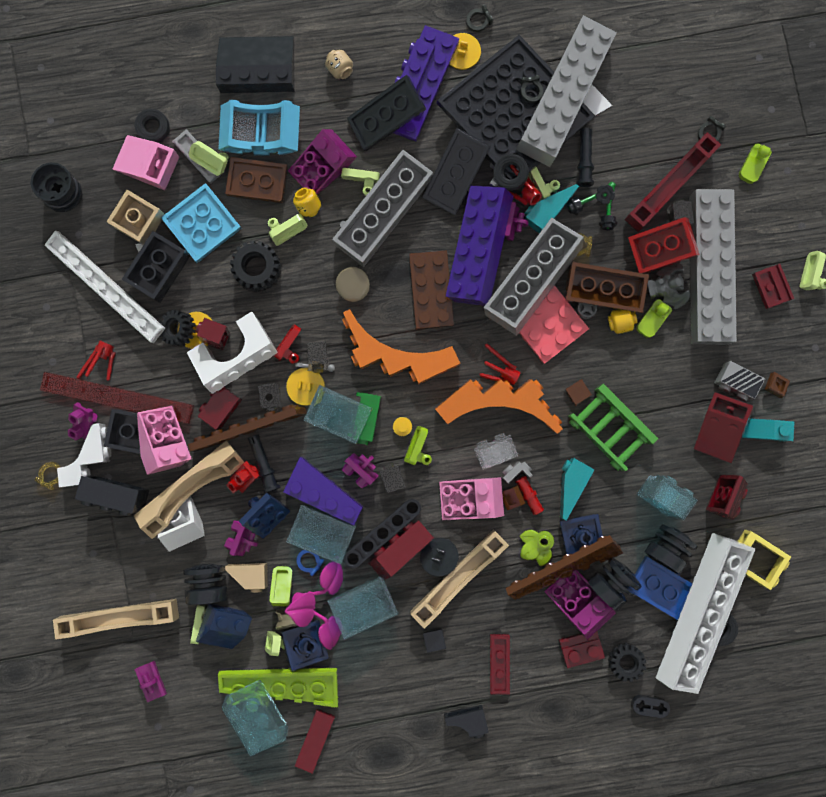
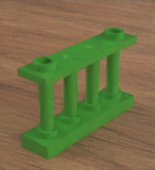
M601 384L594 390L597 393V397L578 416L574 413L568 416L570 419L569 423L576 430L580 429L611 460L610 464L617 471H627L628 468L623 463L643 443L654 444L658 438L604 384ZM602 402H606L611 407L610 411L590 430L583 421ZM615 416H620L624 420V425L604 444L596 435ZM629 430H634L638 434L637 439L617 458L610 449Z

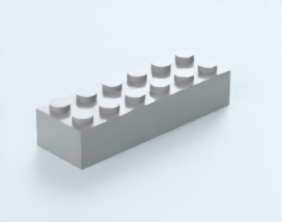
M402 150L333 237L334 245L364 267L429 185L433 172Z
M551 218L484 306L485 316L517 336L583 248L584 237Z

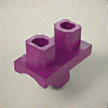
M516 202L511 204L505 237L508 241H514L515 231L521 233L522 227H527L529 223L524 219L525 214L519 213L520 208L516 206Z
M78 402L74 404L73 412L68 417L70 423L73 424V427L68 430V436L74 440L80 438L86 440L92 424L97 422V414L92 409L82 407Z
M353 453L345 460L346 464L342 469L349 476L356 471L360 477L355 482L362 489L368 484L371 485L379 476L373 471L376 466L371 463L374 459L372 455L367 459L363 454L358 457Z
M234 520L231 530L237 532L235 539L228 537L224 547L230 550L229 554L233 556H244L245 551L249 552L251 546L257 547L258 542L254 540L256 534L243 527L239 521Z
M155 661L134 669L140 683V689L143 690L147 703L167 694Z

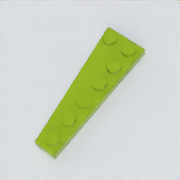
M337 668L296 669L294 671L290 669L219 671L218 673L219 693L258 698L267 696L275 697V700L290 699L297 703L306 701L314 702L313 705L338 707Z

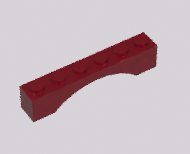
M707 132L624 220L639 232L721 144Z

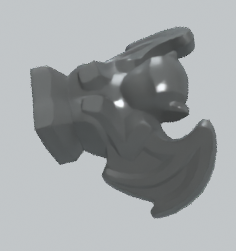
M675 263L663 267L656 273V276L659 278L655 281L648 280L651 299L657 296L663 297L662 302L669 306H674L673 310L683 307L690 298L689 290L682 294L677 292V290L684 289V280L681 273L674 276L675 272L684 271L682 264Z

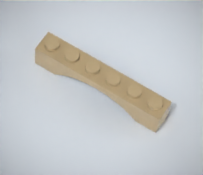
M225 441L134 515L140 529L153 539L168 527L172 517L187 498L211 481L233 474L244 463L242 458Z
M492 530L457 565L452 573L446 575L411 610V616L425 629L457 593L481 570L495 560L509 545L495 530Z
M177 599L63 615L53 619L55 639L75 637L122 627L174 622L179 618Z

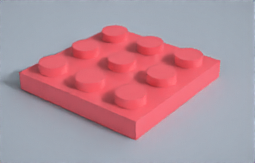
M554 285L519 334L541 362L545 364L589 330V328Z

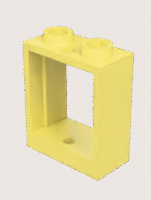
M744 530L738 542L751 547L754 541L779 556L765 580L748 569L745 576L760 586L771 590L778 584L782 571L788 568L791 556L752 531Z

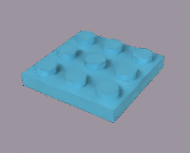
M206 183L161 217L196 263L200 262L242 229Z

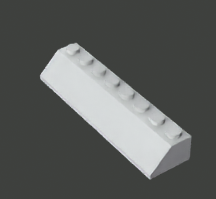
M712 533L656 675V679L672 690L699 693L755 548Z

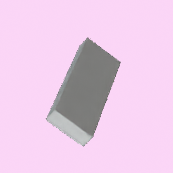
M187 129L172 141L210 184L222 175L216 176L190 159V147L197 140Z

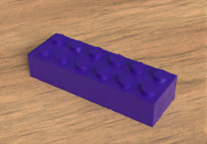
M470 186L446 297L454 302L485 306L492 296L513 201V195L506 188Z

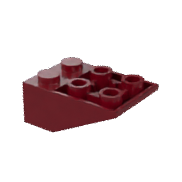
M715 392L694 449L732 464L754 407Z

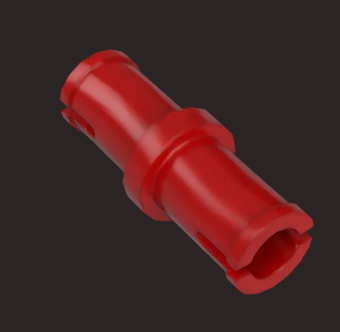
M526 475L520 477L515 482L523 494L524 501L528 503L533 515L541 513L544 508L536 496V490L532 489Z

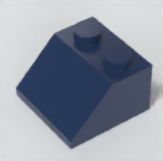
M209 603L196 642L233 649L246 637L252 617L243 610Z

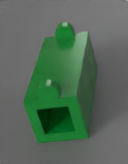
M357 392L356 396L361 397L354 434H349L348 438L357 439V443L368 445V442H373L381 396Z

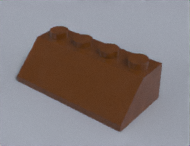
M572 262L569 265L566 280V301L643 313L649 275Z

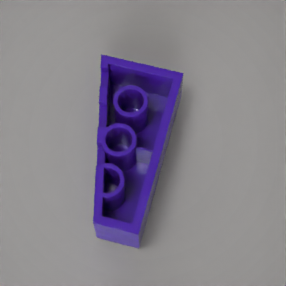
M303 457L299 458L283 491L351 525L356 524L363 509L360 503Z

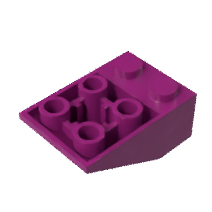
M322 129L288 172L303 188L313 189L318 195L340 176L342 168H348L357 156L332 129Z
M577 570L573 571L572 576L568 578H559L544 591L587 640L616 614L615 610L597 595L588 581Z

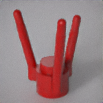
M510 165V168L517 176L519 171L513 165ZM528 177L524 184L526 187L522 190L523 198L510 192L513 198L521 201L525 206L528 203L535 205L542 197L541 192Z
M99 341L76 378L80 379L85 371V376L88 377L99 358L106 360L109 357L106 380L109 381L113 359L116 354L113 352L114 346Z
M485 344V347L508 367L502 369L485 361V365L500 372V377L502 378L480 373V377L494 381L501 379L504 382L507 380L510 384L514 385L520 376V371L516 370L517 366L507 361L490 345Z

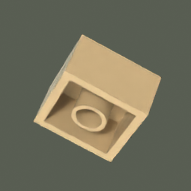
M126 190L107 223L144 245L152 231H156L162 221L161 217L165 214L159 208Z

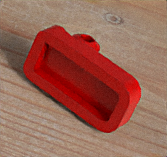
M294 324L277 347L278 353L273 355L275 358L281 360L284 357L293 364L299 361V356L288 348L301 331L300 327Z

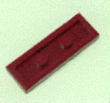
M490 634V694L510 695L509 634Z
M319 709L316 710L295 767L313 774L335 718L334 715Z

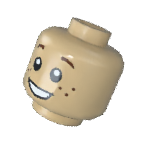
M332 50L328 53L325 66L334 78L346 79L353 71V61L343 50Z

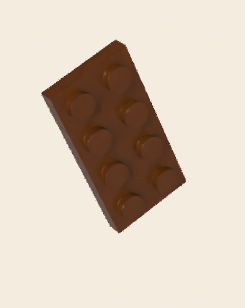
M447 250L409 254L416 330L454 326L452 300L446 297L450 279Z

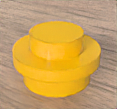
M405 417L397 418L393 423V430L399 436H406L412 430V423Z

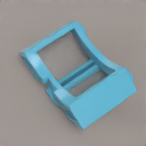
M229 100L221 105L218 150L236 154L254 152L255 156H270V153L276 152L279 155L298 151L300 106L294 105L291 101L287 100L270 105H251L240 103L237 100Z

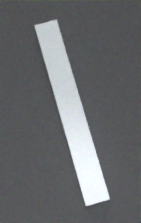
M55 230L45 243V246L149 342L154 343L165 330V327L65 236Z

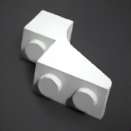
M93 424L76 461L68 466L57 468L59 487L79 485L81 476L91 475L89 468H87L89 464L110 462L111 449L103 447L107 433L105 424Z

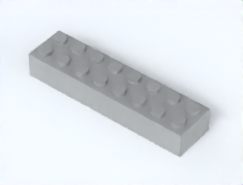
M583 15L516 148L517 151L549 167L552 165L617 32Z
M696 189L689 195L690 225L700 254L690 258L691 344L729 345L737 342L734 190Z

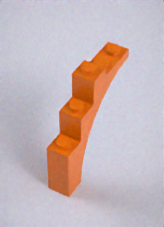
M350 309L343 312L345 318H342L346 329L350 328L353 333L350 338L354 346H359L352 350L354 355L351 358L355 367L359 365L363 369L382 360L383 363L380 366L384 374L388 373L391 377L411 368L409 374L413 382L417 381L418 384H421L460 365V361L452 346L428 353H410L393 349L369 335L357 322Z
M470 379L435 408L447 424L459 416L476 409L505 406L520 409L534 415L556 434L563 429L560 426L562 424L561 420L555 414L552 416L549 413L548 409L550 407L543 399L541 401L538 400L544 395L541 391L544 388L537 380L533 381L532 379L525 382L514 393L511 392L513 387L507 380L503 382L499 379L482 393L483 387L478 381L475 380L473 382Z

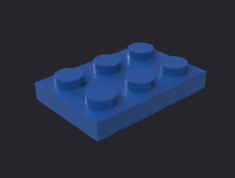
M645 556L635 573L637 580L642 586L638 591L632 588L635 595L678 620L692 583Z

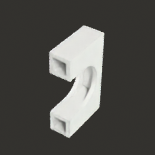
M253 312L236 321L245 338L243 350L236 358L227 362H218L204 343L187 352L203 385L212 394L278 353Z

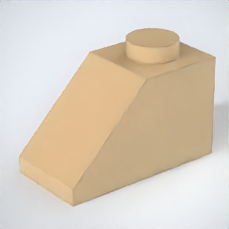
M267 563L228 564L225 566V570L244 589H251L252 593L262 592V589L268 587Z

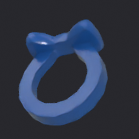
M313 549L302 550L297 556L298 567L304 572H309L310 576H314L325 561L324 559L320 560L319 554ZM305 553L313 554L317 563L316 567H304L301 564L302 555Z

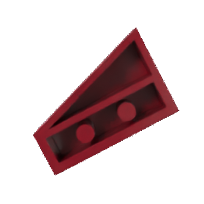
M419 520L415 523L410 521L403 528L404 532L400 536L398 534L393 536L388 541L390 544L386 548L381 547L374 554L375 557L368 562L382 580L392 577L434 538Z

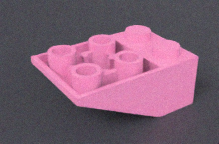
M127 135L113 170L165 191L178 162L179 155L174 149L157 142Z
M172 406L137 413L140 454L147 475L181 467L191 460Z
M501 477L439 482L442 520L497 518L504 516Z

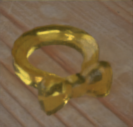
M578 233L584 237L587 248L580 251L577 256L584 254L590 256L592 236L587 238L584 234Z
M47 462L40 467L38 478L36 477L34 481L43 487L53 490V485L58 483V476L55 480L46 483L43 481V473L48 467H61L57 463Z

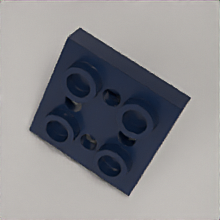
M266 493L261 499L258 497L250 499L248 506L251 509L239 522L243 527L264 539L284 520L290 510L287 506Z
M598 514L559 521L566 555L574 554L582 546L591 545L603 536Z
M319 620L311 621L306 627L296 626L281 631L291 671L329 658L327 649L319 640Z

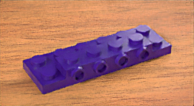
M425 25L420 38H417L416 43H411L408 52L410 57L408 60L405 59L401 67L403 73L401 77L397 76L395 82L408 75L426 110L393 133L417 142L459 44L458 37Z

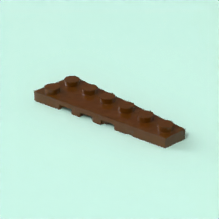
M293 404L282 407L281 412L275 413V411L265 413L264 418L259 420L257 417L246 420L247 424L240 426V423L229 426L227 431L223 432L221 429L211 432L212 436L205 438L204 435L194 438V442L188 444L190 452L199 451L238 438L240 434L246 435L256 432L258 428L263 429L274 426L275 422H286L307 415L305 407L293 406Z
M610 535L602 536L597 539V542L582 546L574 554H567L562 557V560L547 564L544 569L528 574L527 578L512 582L505 589L508 596L517 600L554 584L556 578H568L572 576L575 570H587L590 568L589 565L599 560L603 563L611 557L615 558L623 554V551Z

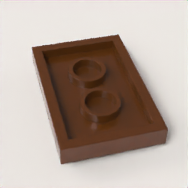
M231 157L225 194L231 197L283 203L288 166L281 163Z

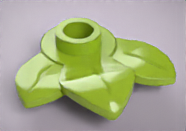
M527 530L523 532L520 538L525 544L521 549V558L526 560L536 558L540 566L547 564L552 557L553 535L547 531L538 533L534 530ZM541 539H547L548 543H541Z

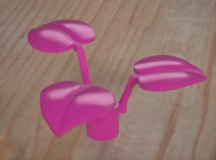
M337 559L328 563L321 572L320 585L324 588L323 590L295 593L292 603L284 611L299 627H306L312 621L314 615L322 619L324 624L319 628V640L329 650L336 645L341 635L342 624L337 616H331L327 619L314 611L315 595L325 594L327 591L329 594L334 595L340 589L343 582V570Z

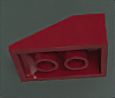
M719 475L706 510L726 519L734 520L740 512L739 505L741 500L747 495L746 488L748 483L744 477L739 475Z

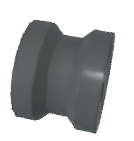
M578 303L575 310L581 319L586 320L594 316L597 306Z

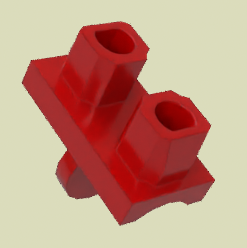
M247 461L244 462L231 476V481L228 482L227 487L233 494L238 490L243 493L259 477L258 469L254 465H249Z

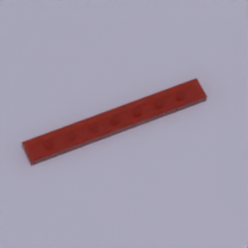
M44 372L40 387L41 391L134 412L172 406L177 421L190 424L194 405L48 372Z

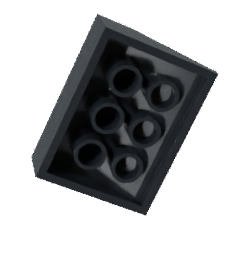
M294 36L219 37L216 60V86L220 93L295 92Z

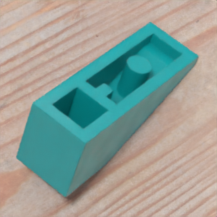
M575 184L537 202L534 207L530 205L524 213L526 215L525 220L529 222L528 225L540 234L551 218L555 219L579 186Z
M750 419L742 438L783 442L793 441L794 422Z
M571 458L570 461L566 460L562 467L564 472L561 482L560 518L566 521L594 472V469L575 458Z

